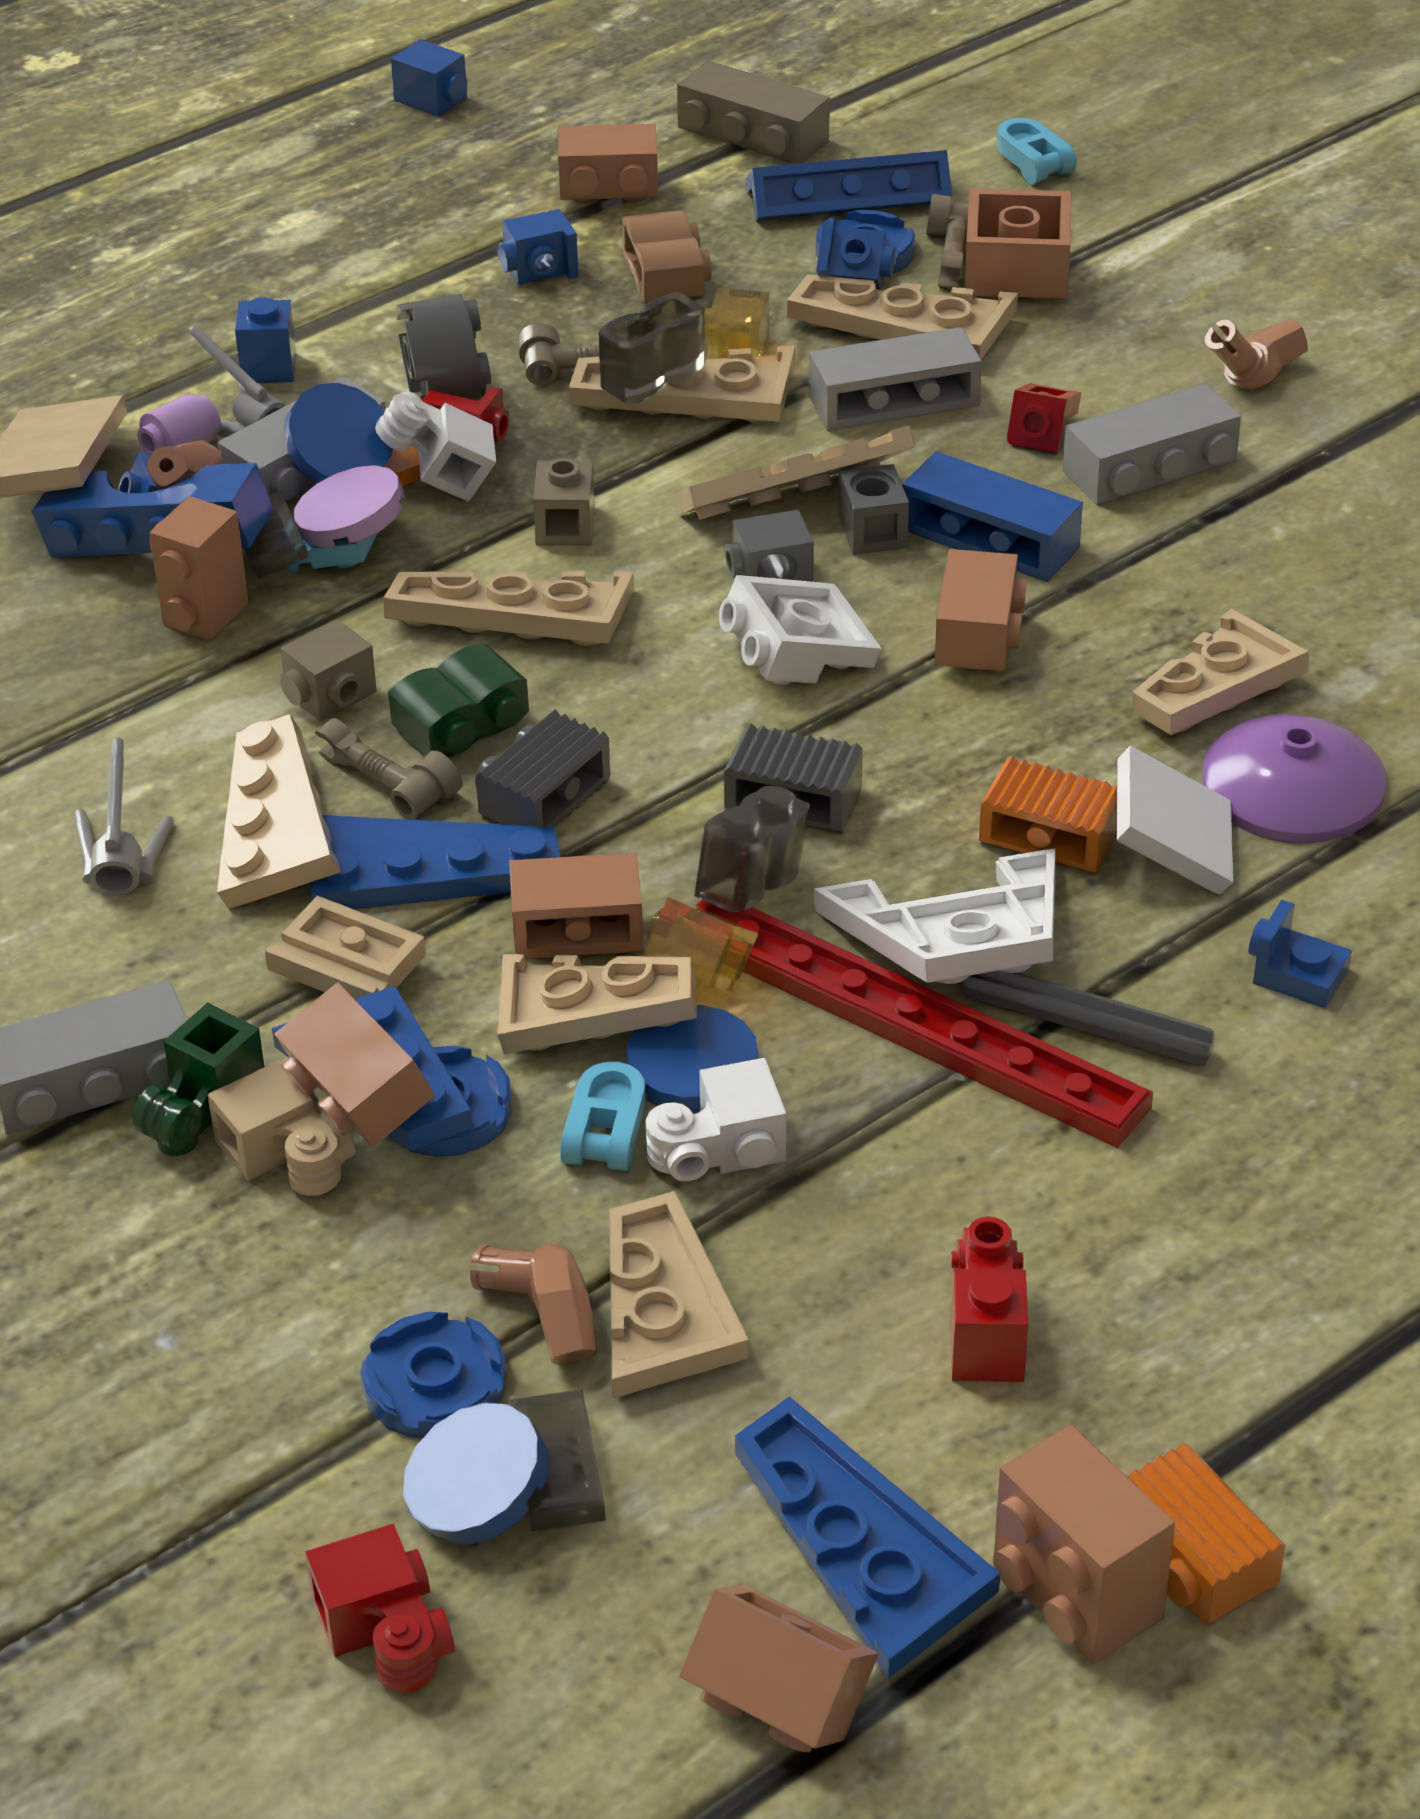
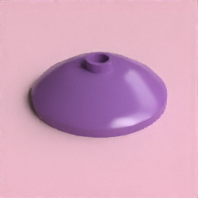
M1277 714L1251 719L1219 736L1205 755L1202 784L1231 800V823L1237 827L1272 840L1292 843H1315L1347 836L1367 825L1378 814L1383 805L1387 777L1385 768L1374 750L1348 729L1312 716Z

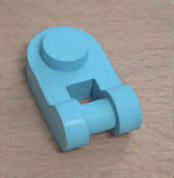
M1013 118L1002 122L998 126L997 150L1020 168L1022 176L1028 184L1033 185L1045 181L1051 173L1063 175L1076 169L1077 158L1073 148L1040 122L1028 118Z
M603 1062L592 1066L582 1074L577 1084L562 1135L560 1151L562 1163L583 1166L587 1159L607 1162L608 1169L627 1172L631 1170L635 1143L645 1111V1080L640 1071L631 1065L621 1062ZM592 1126L611 1128L612 1132L611 1135L591 1133Z

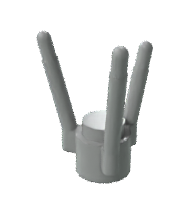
M192 326L190 328V334L239 382L238 387L242 391L235 398L232 407L236 421L231 422L220 419V431L234 434L286 406L267 393L266 388L255 382L199 327Z
M120 737L114 738L111 745L106 833L95 844L87 813L83 809L75 812L76 829L84 861L83 881L86 884H92L99 892L111 896L127 895L137 888L139 881L143 883L152 881L154 863L174 824L171 816H165L162 819L143 856L141 847L135 837L121 830L124 741Z

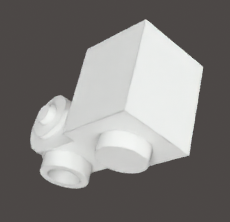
M403 392L395 395L389 407L386 408L384 415L380 417L375 426L376 433L389 447L398 451H406L411 445L419 451L421 481L467 502L473 497L496 463L492 424L447 403H444L441 409H437L424 403L417 394L412 392Z
M765 1058L699 1070V1113L693 1115L688 1107L673 1102L656 1106L649 1112L646 1118L648 1162L659 1172L671 1174L679 1181L696 1180L703 1176L709 1168L718 1167L720 1174L786 1161V1111Z

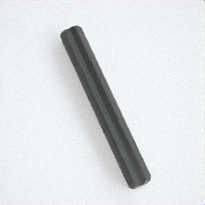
M992 971L969 975L963 981V994L968 998L1198 1066L1207 1063L1214 1048L1215 1035L1211 1028L1023 973Z

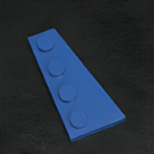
M790 1396L735 1435V1455L864 1644L879 1652L876 1661L888 1679L999 1592L1000 1572Z

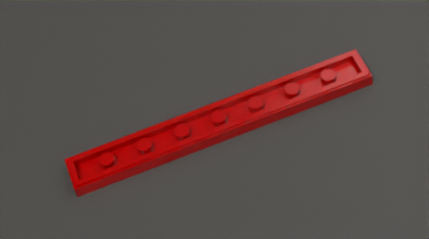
M714 889L676 924L677 941L1116 1148L1124 1142L1152 1109L1153 1091Z

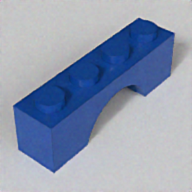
M257 463L206 465L197 473L176 485L147 493H125L113 488L107 470L91 471L82 487L44 492L31 512L50 557L152 553L149 532L188 496L237 511L242 549H250L271 515L273 507Z

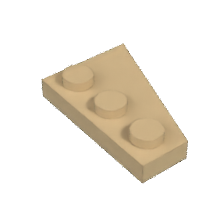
M1231 608L1220 617L1221 628L1214 634L1201 633L1192 641V652L1184 659L1169 660L1132 692L1133 712L1170 735L1186 731L1207 718L1220 712L1231 710L1248 699L1268 690L1279 688L1285 682L1309 672V651Z

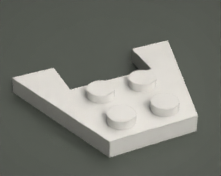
M1055 848L999 857L998 861H995L996 881L1000 885L998 887L891 905L888 904L872 879L814 888L815 912L926 983L936 981L943 984H954L966 980L969 975L992 971L1005 973L1022 972L1029 969L1033 964L1053 961L1056 888Z

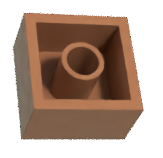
M969 188L965 288L974 289V296L984 299H997L999 291L1018 293V297H1029L1037 301H1047L1053 298L1067 299L1071 246V191Z
M1069 1424L1000 1467L993 1555L994 1567L1000 1572V1579L1007 1588L1015 1593L1022 1592L1044 1614L1049 1628L1059 1640L1066 1644L1073 1643L1093 1664H1096L1164 1618L1175 1521L1072 1424Z

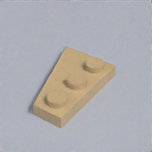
M503 954L497 1035L504 1055L526 1050L539 1051L552 1045L589 1038L602 1039L616 1033L653 1026L666 1027L674 1025L679 1021L697 1018V976L691 957L618 956L609 961L606 966H583L578 955H556L552 965H527L524 955Z
M672 1191L609 1209L613 1398L749 1359V1338L676 1192Z

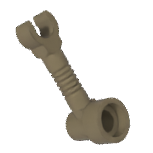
M932 194L926 234L946 237L938 286L958 288L967 235L969 204L951 202V196Z
M544 323L531 324L525 327L518 336L519 357L525 364L526 377L531 383L536 385H547L553 382L557 377V369L575 368L578 358L637 355L642 352L658 350L656 336L649 333L638 334L632 339L623 340L620 344L599 345L598 347L583 346V348H561L557 330ZM647 354L651 358L652 363L657 362V355Z
M330 719L314 732L329 743L319 751V754L325 760L332 764L352 765L393 789L390 792L391 802L395 809L408 820H415L434 803L444 804L463 787V780L457 767L447 756L438 751H430L412 767L408 766L405 769L362 744L360 738L338 719Z

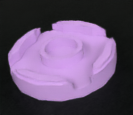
M376 465L355 467L330 476L317 483L305 493L294 508V521L300 535L308 544L323 548L336 547L333 540L347 537L349 544L357 543L382 531L396 519L402 509L400 499H405V492L398 476L390 468Z

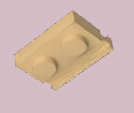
M316 896L281 933L282 941L276 947L270 945L265 950L267 970L326 992L338 982L354 999L392 986L397 988L426 956L424 936L320 896Z

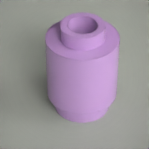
M186 394L142 415L139 423L138 441L143 451L151 455L161 447L177 446L199 440L211 443L214 435L220 432V416L213 402L205 395L198 394L193 396Z

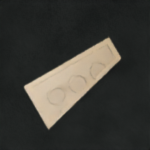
M807 274L787 299V318L804 321L814 327H829L854 333L860 338H876L880 340L962 327L982 360L1016 313L1018 293L999 291L998 300L974 298V289L952 287L951 296L924 294L922 293V284L901 283V285L880 290L875 289L873 280Z
M795 345L777 346V355L752 357L751 348L728 349V358L701 360L698 358L697 351L676 352V355L667 358L664 362L653 363L647 354L578 358L569 385V404L585 406L594 410H635L651 415L672 413L693 415L701 419L722 417L745 419L752 423L780 422L795 366Z
M504 571V574L492 577L488 582H477V576L474 572H399L384 596V618L403 620L406 624L417 627L438 624L456 626L469 633H481L490 630L515 633L516 636L523 639H539L542 637L569 639L573 643L582 646H592L599 643L609 644L634 592V571H614V581H586V571H562V580L531 581L527 577V571Z

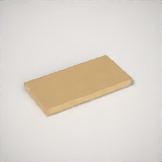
M119 395L19 410L0 437V498L82 487L128 413L124 396Z

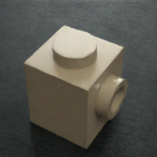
M570 458L537 461L533 497L536 545L592 544L595 507L593 461H575Z
M338 619L280 647L283 674L280 676V684L285 696L292 704L300 705L319 721L377 692L373 646Z

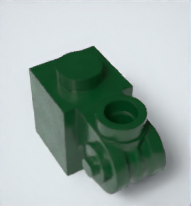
M208 1002L163 1041L170 1086L167 1089L157 1084L149 1086L139 1096L134 1107L132 1118L135 1129L156 1140L159 1150L166 1155L180 1156L192 1151L198 1143V1136L212 1124L208 1100L209 1093L265 1067L259 1028Z

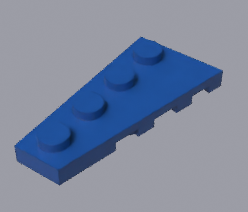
M322 815L329 827L332 838L330 846L338 859L341 872L310 882L312 900L316 896H320L355 910L510 893L509 860L560 857L555 827Z

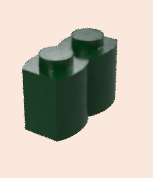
M485 643L473 644L458 650L445 659L437 668H425L406 676L388 692L391 724L425 755L430 751H438L448 758L455 754H460L466 751L480 736L494 735L515 726L529 712L527 679Z

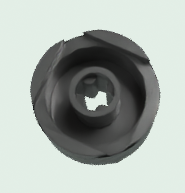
M455 294L398 304L396 307L397 320L407 319L405 321L407 333L399 334V342L409 391L412 393L420 391L421 396L419 397L422 400L430 391L480 400L481 391L486 390V384H491V372L486 352L477 353L476 332L481 331V321L476 300H464L462 294Z

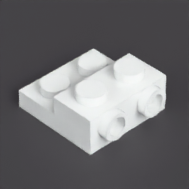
M736 575L728 597L723 600L720 606L719 623L721 629L724 632L736 635L737 640L742 644L741 653L745 664L757 666L761 675L766 680L776 684L787 685L791 682L816 684L824 664L837 669H846L849 666L874 668L882 650L843 594L832 583Z

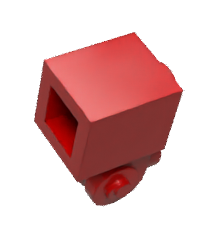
M981 1217L974 1220L968 1228H963L962 1239L957 1240L956 1251H951V1268H953L950 1325L952 1381L1024 1382L1029 1324L1026 1270H1021L1023 1269L1024 1262L1023 1252H1018L1017 1240H1012V1228H1009L1006 1222L996 1217Z
M393 1523L305 1551L312 1600L334 1657L374 1645L377 1676L384 1687L393 1692L408 1693L426 1686L435 1676L438 1667L437 1660H440L442 1656L454 1653L455 1645L444 1610L439 1607L427 1611L421 1597L430 1594V1584L418 1549L405 1552Z

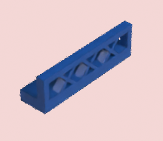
M947 150L755 167L751 169L745 179L747 194H753L756 221L853 212L854 210H878L930 205L932 194L952 197Z

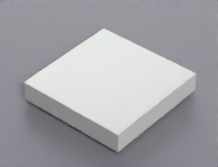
M1130 745L1118 758V842L1203 888L1221 895L1233 883L1231 800Z

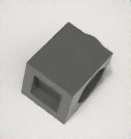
M894 464L839 471V518L853 555L908 548L909 501Z
M799 510L733 520V543L726 544L725 546L726 565L731 578H735L736 575L813 582L814 541Z

